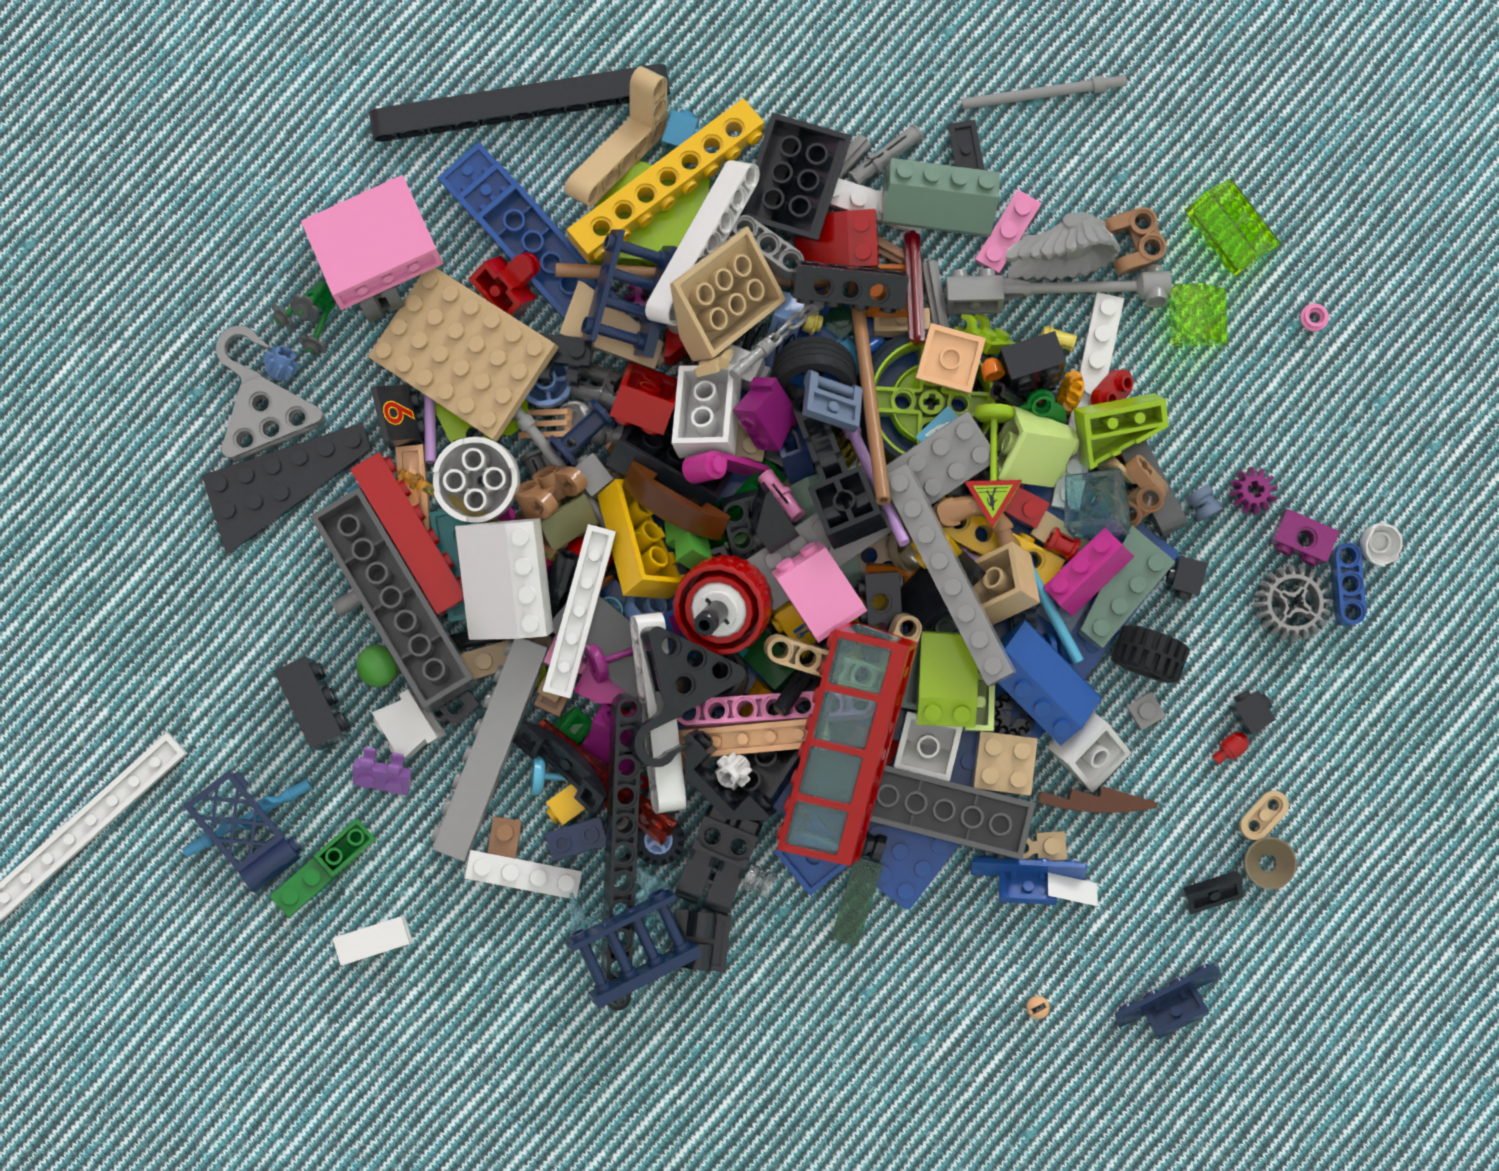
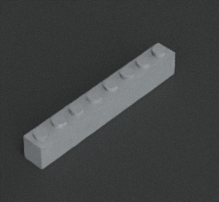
M905 464L888 473L890 496L986 685L993 686L1016 674L1017 672L912 467Z
M527 638L509 639L504 650V655L507 656L504 666L499 665L493 679L494 682H497L493 693L489 692L483 704V708L487 709L483 720L479 718L475 724L472 733L476 735L473 746L468 745L464 752L462 761L466 762L462 773L457 772L452 783V788H455L452 799L447 798L441 814L445 815L441 826L437 825L432 834L431 841L435 842L433 850L461 861L467 860L469 850H472L513 746L514 742L512 741L520 728L543 669V661L550 647Z

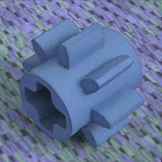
M286 346L272 347L271 352L267 351L262 363L266 364L264 370L267 375L278 381L289 380L291 375L296 374L300 365L295 362L297 356L294 351Z

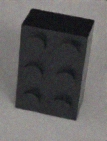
M1055 331L1002 347L998 356V360L1002 363L1005 370V375L1001 378L1002 382L1024 399H1027L1029 394L1037 389H1047L1050 392L1055 390L1056 386L1059 385L1066 365V360Z
M304 656L274 671L310 749L321 751L351 736L348 729L352 728L349 719L336 706L339 703L338 696L332 687L329 688L326 685L324 678L327 677V674L321 662L317 663L316 660Z

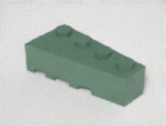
M1133 525L1126 530L1121 543L1132 553L1134 558L1096 593L1077 630V633L1098 651L1108 643L1175 563L1170 556Z

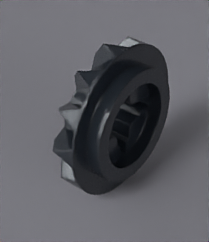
M1008 693L1001 695L995 700L994 727L1001 734L1022 736L1031 730L1036 721L1018 704V713L1025 717V719H1015L1014 723L1009 726L1010 716L1006 715L1002 710H1012L1017 702Z

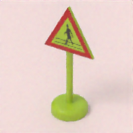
M983 404L974 408V417L978 421L990 423V481H965L992 528L995 527L1022 480H997L998 423L1008 422L1014 416V408L1005 404Z

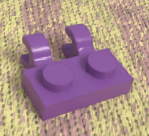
M364 747L363 758H356L353 765V785L408 796L411 788L412 769L403 768L404 755L392 753L391 764L375 762L376 749Z

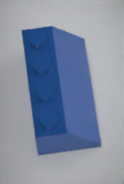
M1024 619L1000 639L1017 673L998 684L1061 746L1083 728L1102 698Z

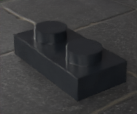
M976 120L948 124L947 129L954 166L985 170Z
M1237 870L1183 888L1186 908L1190 915L1244 897L1242 880Z

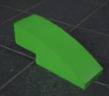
M664 520L666 544L675 549L677 562L692 569L699 562L712 557L708 538L680 529Z

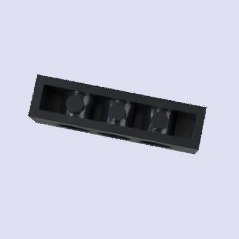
M794 259L790 294L793 298H796V302L801 304H813V300L824 301V305L829 307H841V303L852 304V308L858 310H868L869 306L880 307L879 310L882 312L896 313L897 309L905 310L909 276L905 271ZM818 279H827L828 285L824 290L817 291L814 289V284ZM846 282H855L856 287L852 293L845 294L842 292V287ZM874 285H883V292L879 296L873 297L870 295V290Z
M895 570L861 573V580H857V595L862 597V603L867 611L859 616V623L875 628L878 623L884 622L888 632L893 618L897 614L902 613L900 574ZM877 594H883L885 597V604L880 609H875L872 605V600ZM903 622L900 625L901 634H903ZM864 630V635L876 637L874 633ZM860 643L861 653L866 654V661L877 664L876 656L882 652L883 648ZM862 667V678L864 680L868 674L866 667Z

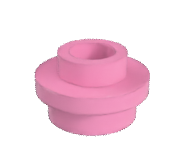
M1309 304L1300 314L1301 324L1305 329L1312 332L1322 330L1329 320L1327 310L1320 304ZM1310 314H1316L1318 322H1312L1309 318Z

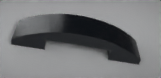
M524 721L512 742L532 760L541 756L578 790L574 799L593 816H596L608 795L602 781L591 765L572 746L557 735L536 724Z

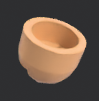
M1033 996L1027 1001L1026 1010L1031 1017L1042 1019L1048 1015L1050 1005L1044 997ZM1042 1003L1045 1004V1008L1033 1013L1032 1008Z

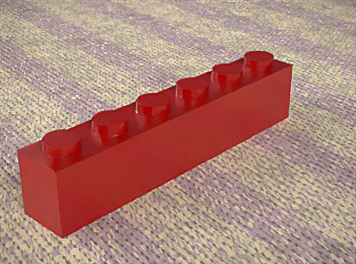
M378 452L350 469L436 614L441 617L464 603L461 576L456 579L451 571L455 565L447 552L441 554L436 546L440 543V540L433 528L427 530L422 520L426 519L419 505L412 506L408 496L412 493L404 480L398 482L393 472L397 471V468L389 456L384 458Z

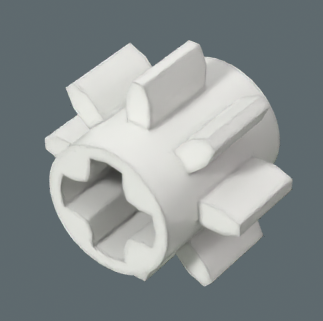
M732 752L729 756H722L716 762L719 768L715 773L717 774L718 781L723 786L735 790L738 786L743 787L750 781L748 774L752 769L750 768L749 761L744 756Z

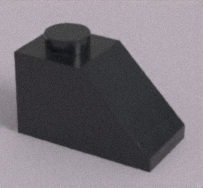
M761 483L750 519V524L755 530L751 536L760 549L765 546L771 555L800 535L766 483Z

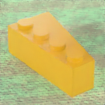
M615 479L597 497L605 528L616 531L611 551L623 596L670 599L675 595L684 574L679 575L675 566L677 563L676 557L673 552H668L662 540L665 534L662 528L654 523L651 517L653 513L640 504L623 485V479Z

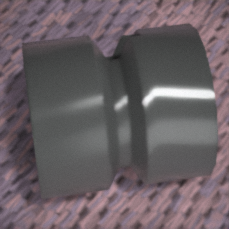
M396 286L359 302L369 323L382 318L385 311L393 313L404 307Z

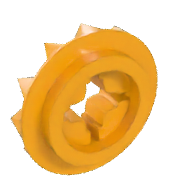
M1075 370L1065 374L1064 380H1061V385L1057 389L1058 395L1055 398L1056 402L1065 408L1066 415L1070 414L1079 405L1084 391L1082 373Z

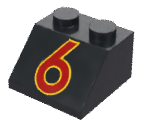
M408 385L371 387L383 441L389 449L394 451L395 447L424 443L422 436L425 435L423 418L418 419L416 408L420 407L417 392H412Z

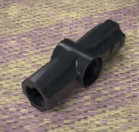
M556 550L549 575L547 576L552 620L567 603L579 555L573 551ZM552 632L548 636H554L556 634Z

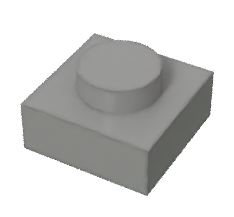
M1152 692L1126 706L1140 731L1166 717Z

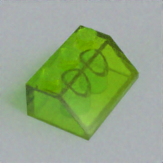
M1232 178L1207 190L1185 209L1190 222L1201 231L1206 238L1208 246L1217 252L1222 259L1224 267L1232 272L1234 276L1247 270L1282 244Z

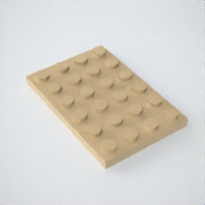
M433 268L421 274L404 300V307L398 309L368 357L497 442L559 346L439 269Z

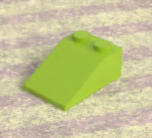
M921 631L916 699L917 725L975 728L978 667L960 633Z

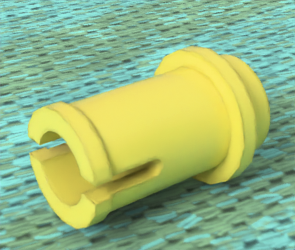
M1053 325L1043 327L1041 335L1055 331L1061 349L1072 352L1077 338L1076 334L1053 329Z

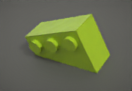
M1155 393L1074 408L1076 434L1079 439L1080 464L1090 470L1097 467L1098 463L1107 458L1122 453V450L1134 443L1138 444L1169 427L1166 399Z

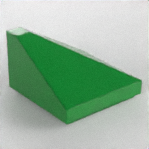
M575 706L556 720L553 726L579 745L591 731L592 719Z

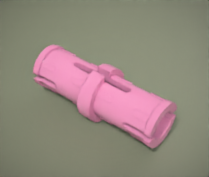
M772 469L763 472L758 478L759 483H766L792 524L801 520L806 512L792 496V490L788 486L785 487ZM775 489L779 490V492L782 494V496L785 498L788 504L785 503V501L781 498V496Z

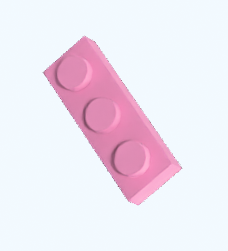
M1018 189L994 227L991 236L988 237L975 258V262L985 268L995 270V274L999 275L1007 262L1005 257L1006 251L1013 244L1019 242L1042 203Z

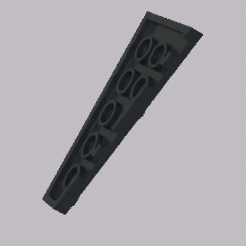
M359 423L202 475L226 554L231 555L239 546L248 540L250 541L269 524L276 522L318 488L325 486L333 477L370 453L372 448L364 424Z

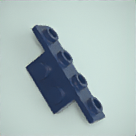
M1218 964L1202 965L1194 971V974L1186 978L1178 977L1171 981L1168 987L1160 991L1152 990L1142 1000L1134 1004L1130 1002L1122 1005L1118 1012L1114 1014L1118 1027L1121 1028L1145 1016L1159 1040L1208 1015L1209 1010L1197 989L1221 977Z

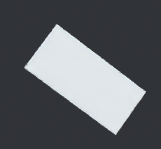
M1048 872V896L1098 906L1097 883Z

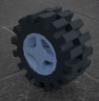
M656 814L646 817L638 824L637 854L640 859L650 865L663 866L678 858L685 843L684 832L679 823L669 816Z

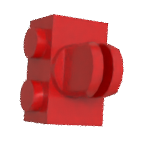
M529 252L516 255L509 263L502 256L486 260L468 279L487 301L512 317H517L536 299V296L526 285L539 272L540 263L537 257Z

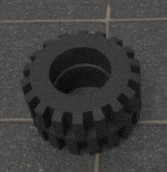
M1124 625L1121 628L1111 660L1118 666L1138 675L1160 682L1178 683L1190 648L1180 640L1161 632L1136 625Z

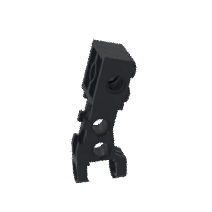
M804 394L799 396L793 403V411L821 481L808 487V490L833 549L835 550L887 528L862 465L850 470L848 469L832 425L802 415Z

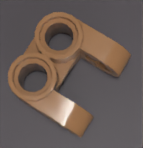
M1139 207L1104 220L1106 222V229L1112 235L1126 231L1135 247V253L1118 258L1113 262L1117 276L1126 275L1144 269L1149 265L1157 264L1165 254L1167 249L1166 241L1161 236L1157 226V216L1150 208ZM1144 219L1148 224V228H1138L1135 220ZM1147 244L1153 245L1157 249V254H1147L1144 246Z
M1136 455L1125 464L1127 472L1137 483V488L1123 494L1107 478L1093 487L1094 494L1117 523L1125 528H1130L1131 525L1136 527L1144 517L1152 512L1159 511L1163 507L1168 494L1166 481L1141 455ZM1146 491H1154L1158 497H1150ZM1125 507H1133L1136 510V512L1130 513L1125 509Z
M546 466L532 476L533 480L520 484L519 491L515 494V499L524 518L547 519L558 510L557 501L566 496H577L586 489L587 480L584 474L575 467Z

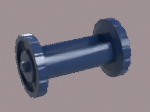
M593 398L588 402L592 411L560 440L553 435L548 438L549 443L557 451L556 453L572 467L577 464L574 454L604 426L611 430L617 427L614 419L609 416V412ZM570 438L575 440L573 448L567 446V440Z

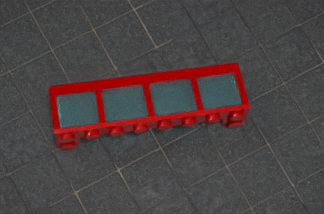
M856 621L831 631L827 640L828 656L823 660L819 674L822 675L820 686H817L812 697V702L815 703L813 713L808 716L805 724V730L808 731L806 740L801 743L798 751V758H801L800 763L791 778V785H793L792 793L784 804L785 820L777 831L776 837L779 839L778 850L848 866L860 860L918 642Z

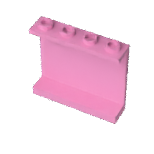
M403 175L390 179L379 186L363 191L357 196L339 202L326 210L301 220L332 296L340 310L346 309L443 264Z

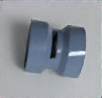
M1210 484L1185 497L1188 505L1193 506L1195 509L1194 515L1198 522L1223 509L1220 501L1215 500L1213 497V489Z

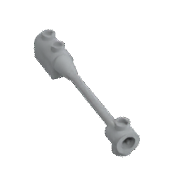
M1152 264L1145 268V272H1140L1136 280L1030 283V281L995 275V270L990 268L980 270L979 276H968L966 270L956 269L951 272V276L945 279L947 315L1002 313L1004 301L1030 296V294L1136 291L1140 299L1146 301L1148 307L1159 308L1165 306L1171 297L1170 271H1162L1161 265Z

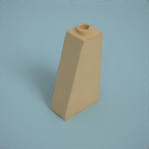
M578 281L559 335L583 337L581 332L582 322L589 314L595 291L584 282ZM605 307L601 324L634 334L640 332L641 325L627 314ZM598 335L596 342H594L595 350L652 370L655 369L656 365L661 367L664 360V350H662L664 342L659 338L653 359L633 355L635 348H633L632 344Z

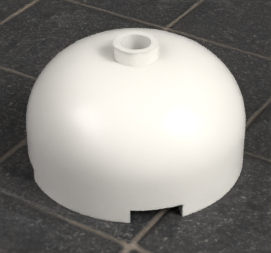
M483 437L462 438L451 443L438 456L433 468V492L438 503L449 515L465 522L483 523L502 516L516 500L515 494L518 493L520 487V473L512 454L501 444ZM482 476H483V483H484V485H485L484 487H482V486L479 484V479H480Z

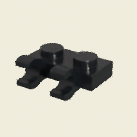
M539 333L559 346L546 368L539 375L540 383L552 384L554 365L568 367L566 373L568 386L579 387L582 368H591L594 342L582 340L581 337Z

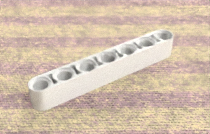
M733 160L726 162L648 299L645 308L647 319L668 325H677L670 283L726 241L759 181L760 173L756 164Z
M661 612L633 615L630 619L638 699L643 709L642 723L656 713L657 705L644 656L640 632L645 627L653 626L666 629L665 619ZM667 638L662 642V650L666 654L669 652ZM677 718L646 734L644 749L647 755L655 758L664 751L680 744ZM680 751L665 766H647L652 809L656 814L683 810L686 807Z

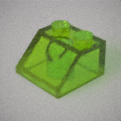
M1204 283L1174 284L1171 288L1170 297L1171 346L1228 344L1226 289Z

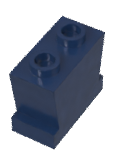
M597 817L545 833L552 860L559 861L606 846V827L603 817Z

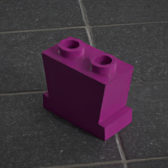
M753 377L749 384L751 390L736 405L733 412L758 450L780 451L791 426H796L798 423L793 411V404L776 378Z
M603 703L592 720L591 731L584 740L580 750L609 765L611 707ZM629 729L624 730L620 734L619 739L622 744L629 742L632 734ZM628 758L623 759L619 763L618 769L622 772L627 771L630 768V760Z

